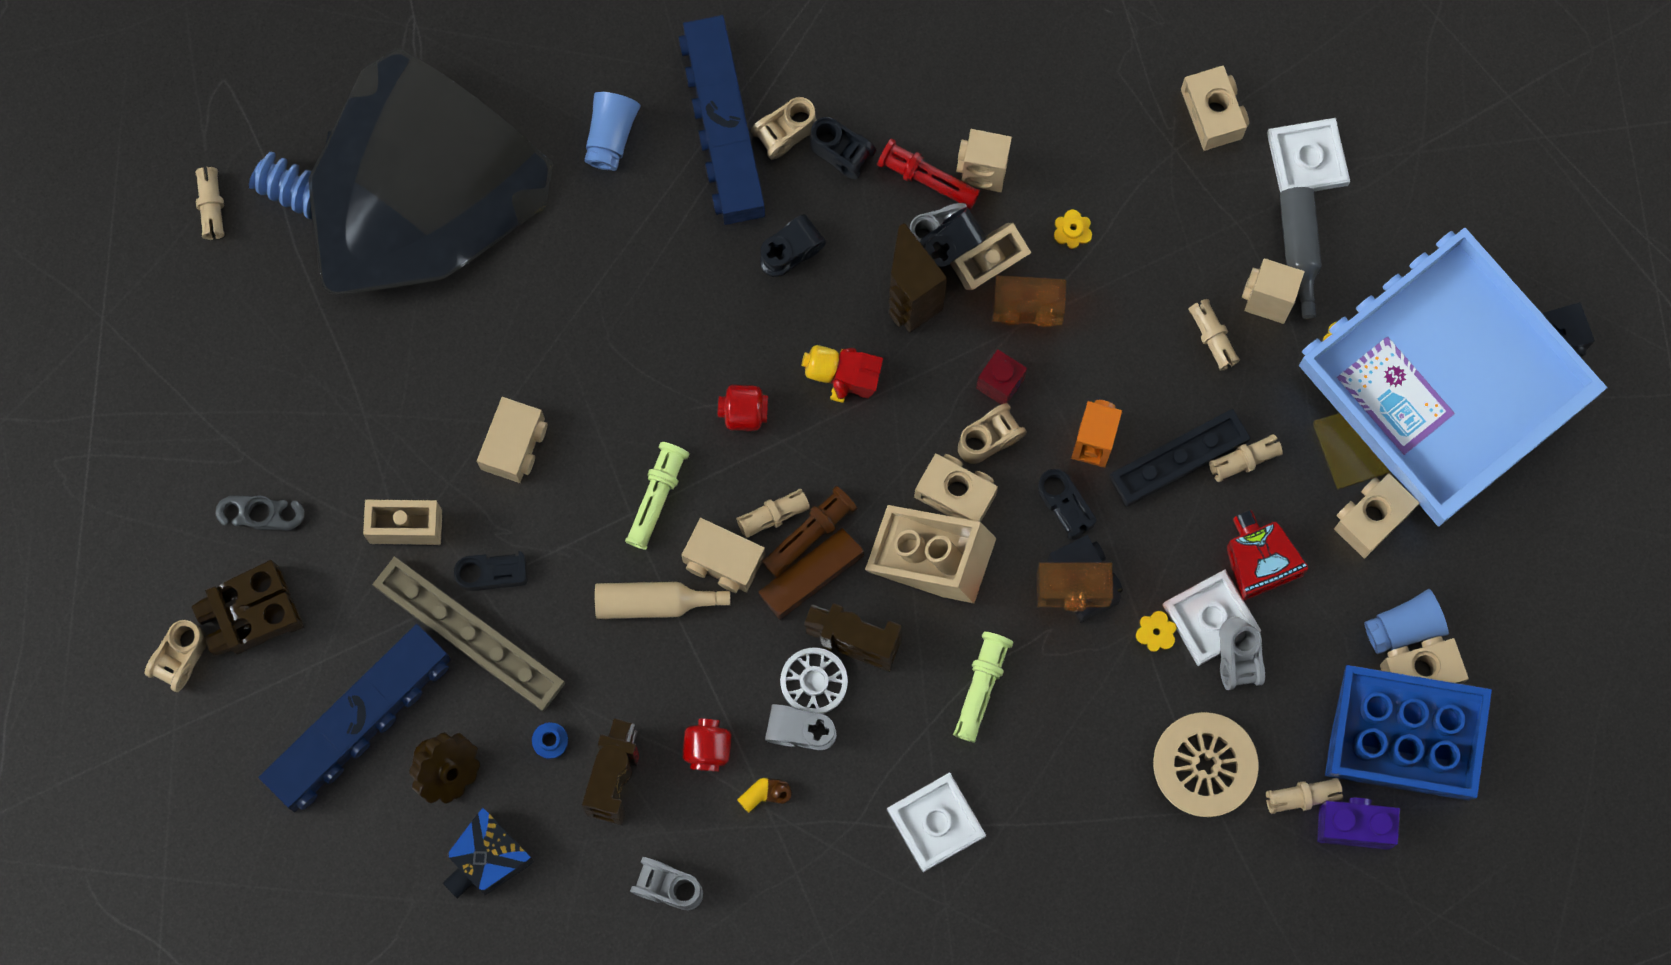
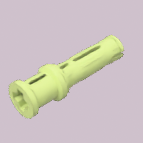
M660 442L659 444L660 454L654 469H649L647 474L648 480H650L649 486L629 535L625 540L626 543L646 550L648 547V542L669 490L674 489L678 485L679 481L676 478L683 460L688 459L690 455L683 448L667 442Z
M985 631L982 634L984 642L978 660H974L972 663V670L975 671L973 680L953 733L955 737L973 743L976 741L995 681L1000 679V676H1003L1004 670L1001 667L1007 650L1012 648L1014 643L1004 636Z

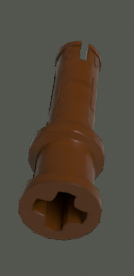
M838 486L832 489L833 494L819 507L813 506L810 509V517L761 561L776 578L822 534L832 533L835 530V524L849 511L855 512L858 509L849 496Z

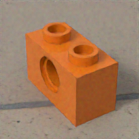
M1095 400V403L1088 401L1071 459L1105 468L1113 447L1122 410L1116 409L1113 403L1105 400Z

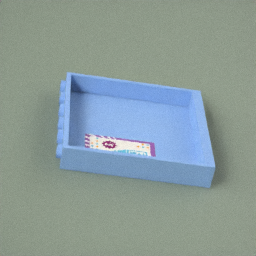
M1463 228L1456 235L1453 231L1448 232L1436 243L1439 249L1430 256L1426 252L1422 253L1409 265L1412 269L1404 277H1401L1399 273L1392 277L1382 287L1385 292L1376 299L1370 295L1356 307L1359 313L1349 321L1346 317H1343L1329 329L1332 335L1323 342L1318 338L1311 342L1302 351L1305 356L1299 364V367L1402 486L1420 502L1419 505L1438 527L1590 404L1607 388L1466 228Z

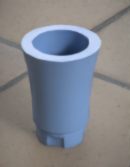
M610 92L594 93L593 114L586 144L585 163L602 170H617L619 159L623 157L632 124L641 107L637 101Z
M1430 589L1393 609L1378 614L1377 618L1364 622L1367 636L1376 654L1449 634L1442 609Z

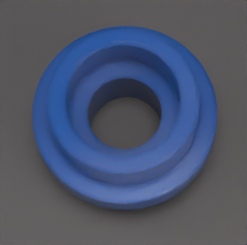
M552 722L544 723L534 731L532 746L539 756L546 759H554L566 751L568 735L559 724ZM548 734L556 736V743L552 746H546L543 743L544 737Z

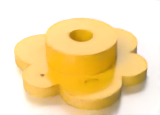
M1068 210L1064 217H1058L1055 220L1057 228L1054 232L1055 241L1060 244L1067 243V246L1071 249L1077 248L1079 243L1086 244L1090 242L1092 238V232L1089 229L1090 219L1081 217L1077 210Z
M1156 611L1151 617L1143 616L1140 619L1141 627L1136 632V639L1139 643L1147 644V648L1151 652H1156L1159 648L1170 649L1174 645L1175 637L1173 633L1176 631V624L1168 621V617L1164 612ZM1157 630L1159 635H1155L1153 631Z

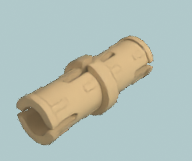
M203 167L195 171L199 198L196 199V208L201 213L202 238L213 240V226L216 239L224 237L225 233L223 231L221 215L224 200L219 195L218 169L207 167V181Z
M1209 299L1201 300L1200 307L1198 303H1195L1188 310L1193 315L1202 333L1201 340L1203 344H1208L1219 365L1220 371L1228 369V364L1232 367L1240 359L1226 336L1228 333L1226 326L1220 324L1210 305Z
M1272 434L1251 445H1239L1236 451L1216 460H1211L1209 462L1210 470L1213 475L1218 474L1214 477L1217 482H1221L1223 479L1244 470L1246 472L1253 471L1256 465L1283 454L1280 441L1274 443L1278 438Z
M798 489L775 501L767 500L764 502V506L739 516L736 520L744 537L749 538L771 526L775 528L783 524L782 521L809 510L810 505L802 489Z
M1338 778L1311 784L1302 781L1298 782L1295 787L1266 791V798H1270L1266 802L1271 814L1297 808L1306 811L1311 810L1313 805L1323 804L1325 801H1342L1343 795L1338 794V792L1343 791Z

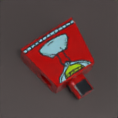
M1252 510L1241 513L1233 518L1240 536L1230 540L1227 545V552L1238 592L1244 601L1301 578L1308 571L1307 564L1277 522L1260 527Z

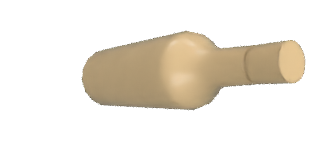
M681 582L595 584L596 619L680 617L695 607L731 605L730 591H695Z

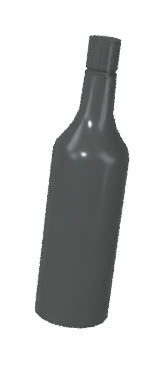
M1294 187L1283 190L1279 194L1287 266L1305 271L1299 287L1302 318L1310 319L1316 317L1314 282L1322 266L1315 194L1312 188Z

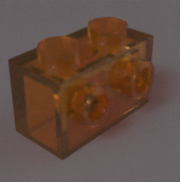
M996 275L992 321L1007 325H1017L1020 323H1031L1042 327L1062 325L1065 315L1066 279Z

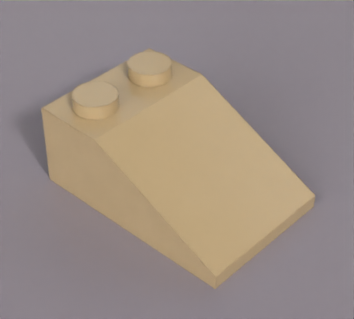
M887 505L865 570L944 598L975 603L996 537L979 521Z

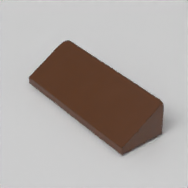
M841 528L758 591V593L777 618L781 620L864 557V551Z

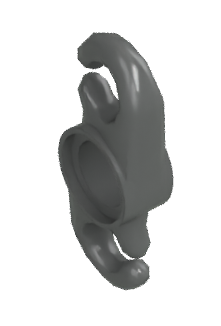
M231 495L218 503L215 515L222 525H228L229 519L225 516V508L229 505H235L239 509V513L232 520L234 526L247 525L256 530L288 531L302 523L305 511L298 501H292L291 507L295 510V518L291 521H285L281 517V513L288 506L286 500L273 501L261 495ZM258 504H265L270 510L268 518L262 522H255L250 516L252 508Z

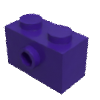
M1349 798V803L1325 801L1319 806L1317 842L1390 850L1398 845L1400 808L1371 805L1372 800L1366 798Z

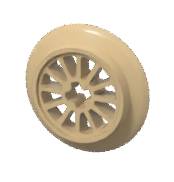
M1201 712L1189 714L1176 720L1164 731L1155 748L1153 767L1160 790L1174 806L1195 816L1215 817L1235 810L1246 801L1256 784L1259 762L1254 743L1240 725L1223 715ZM1202 735L1212 737L1208 750L1204 746ZM1197 737L1199 751L1194 748L1188 739ZM1217 739L1226 744L1219 752H1213ZM1183 744L1193 757L1178 752L1180 745ZM1228 749L1231 750L1234 756L1231 759H1219ZM1203 756L1206 761L1213 760L1214 765L1210 769L1211 774L1207 775L1205 770H1197L1196 766L1200 763L1199 757ZM1175 758L1188 762L1190 765L1175 767ZM1235 764L1236 771L1233 773L1223 769L1221 766ZM1191 771V775L1182 782L1179 781L1176 773ZM1218 774L1232 779L1231 785L1227 787ZM1196 777L1197 782L1194 791L1191 792L1184 785ZM1211 779L1222 790L1221 793L1216 795L1213 793ZM1202 780L1205 781L1208 796L1198 794Z

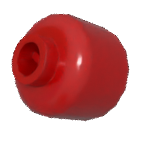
M730 385L726 390V397L719 396L718 417L725 418L727 429L734 431H757L762 423H767L768 395H763V391L759 386Z
M698 719V725L689 726L685 729L683 760L691 764L690 769L719 772V767L729 762L730 731L720 728V720Z

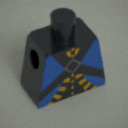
M482 808L448 852L447 856L458 868L443 884L457 899L472 884L484 895H487L529 867L534 861L499 823Z

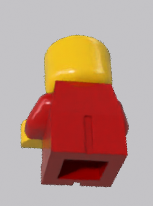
M815 345L809 353H804L801 366L805 367L807 378L833 384L830 399L843 403L848 393H854L869 399L876 392L883 358L857 352L855 348L841 349L840 353H838L835 349Z

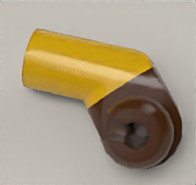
M760 778L737 801L750 813L761 801L780 804L788 802L791 799L792 790L789 784L783 780Z

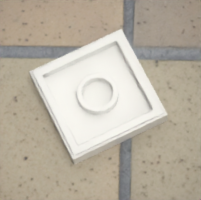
M1336 118L1268 129L1267 136L1280 192L1294 187H1309L1314 191L1349 185L1350 178Z
M1226 569L1162 604L1171 621L1176 624V630L1197 666L1221 654L1219 631L1227 619L1239 617L1261 632L1260 627ZM1242 631L1237 635L1235 644L1240 643L1244 639L1246 631Z
M951 773L944 775L887 808L888 813L922 872L929 870L986 837L984 830Z

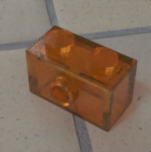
M1039 563L1037 569V607H1064V610L1083 611L1086 610V607L1110 606L1113 599L1112 563Z

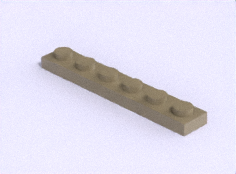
M395 556L372 584L374 588L542 712L547 709L565 685L561 678Z

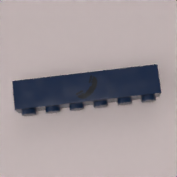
M720 15L684 22V35L678 36L682 57L689 55L691 66L685 67L689 88L696 87L698 98L692 99L695 119L702 118L704 130L698 131L702 151L709 150L711 162L705 163L709 183L716 182L718 194L712 195L716 215H723L725 225L765 217L764 201L724 16Z
M416 624L258 778L294 813L299 808L301 810L306 809L315 801L318 796L315 792L325 782L327 784L333 783L343 773L344 768L342 766L352 756L355 759L361 756L369 748V740L378 731L383 733L393 725L397 719L395 714L404 705L406 707L412 706L423 694L421 689L430 680L435 682L446 673L449 668L447 663L451 661L450 657Z

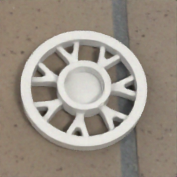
M806 648L796 652L787 660L781 672L780 683L783 696L789 705L803 711L824 714L833 710L843 700L847 690L848 677L842 661L835 654L822 648ZM810 654L821 655L820 667L809 665ZM807 655V660L803 661L801 657ZM824 656L829 658L830 660L824 662ZM796 660L806 668L801 675L790 669ZM834 662L839 671L828 677L824 669ZM788 672L793 675L792 677H786ZM841 674L842 680L837 679L836 677ZM799 680L801 688L788 692L786 681ZM828 682L842 684L840 693L828 691ZM802 693L811 696L807 707L797 703ZM824 693L830 704L819 708L815 696ZM794 694H795L796 697H795V699L793 700L790 695H794ZM831 696L836 697V699L833 702L830 698Z

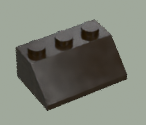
M903 223L898 229L889 288L890 309H888V313L897 326L901 327L904 325L910 333L943 310L947 277L908 226Z

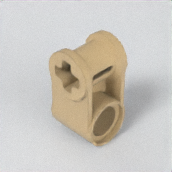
M804 97L793 98L772 114L766 115L753 125L750 133L753 137L760 139L768 150L767 156L771 160L784 155L792 146L811 135V128L816 121L813 103ZM799 112L809 115V118L804 122L792 120V117Z
M1008 403L997 406L963 430L958 443V453L965 462L970 464L980 463L996 452L1013 445L1026 435V429L1019 427L1009 412L1011 407ZM970 438H977L982 441L984 447L980 450H973L967 446L966 441Z
M179 620L173 623L160 646L149 659L144 674L149 678L154 676L171 685V690L179 692L189 680L195 664L206 648L205 631L188 620ZM193 630L195 634L194 641L189 646L182 647L180 643L181 636L184 632ZM167 666L174 670V672L170 673L164 667Z

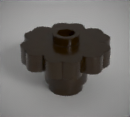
M443 732L436 737L422 741L414 751L412 765L409 770V774L415 779L412 789L428 803H434L439 799L447 804L461 797L464 794L465 785H469L476 780L477 772L480 768V762L475 758L478 748L461 733H456L451 737Z

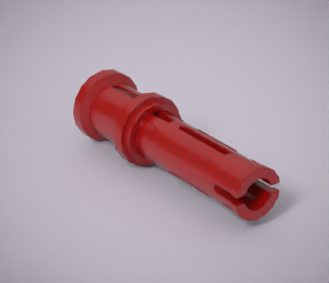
M892 138L888 141L878 160L877 166L881 168L886 166L903 175L905 181L912 182L915 179L956 202L966 203L967 208L971 210L980 194V189H976L923 161L924 157L921 153L916 152L913 154L896 145V140Z

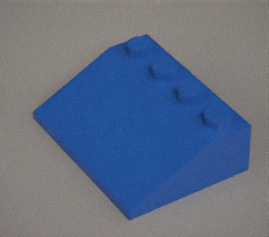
M1346 665L1330 737L1325 776L1468 801L1477 798L1492 689Z

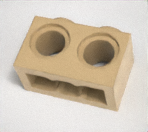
M970 129L969 139L961 140L956 172L962 173V181L975 188L1002 193L1012 137Z

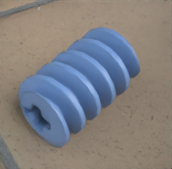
M269 152L264 159L260 160L252 172L249 189L255 188L258 194H267L270 200H279L282 206H292L294 212H304L306 218L313 219L315 217L312 182H310L311 171L305 170L301 176H298L300 169L298 164H293L289 170H286L287 159L281 158L277 164H274L276 155L274 152Z

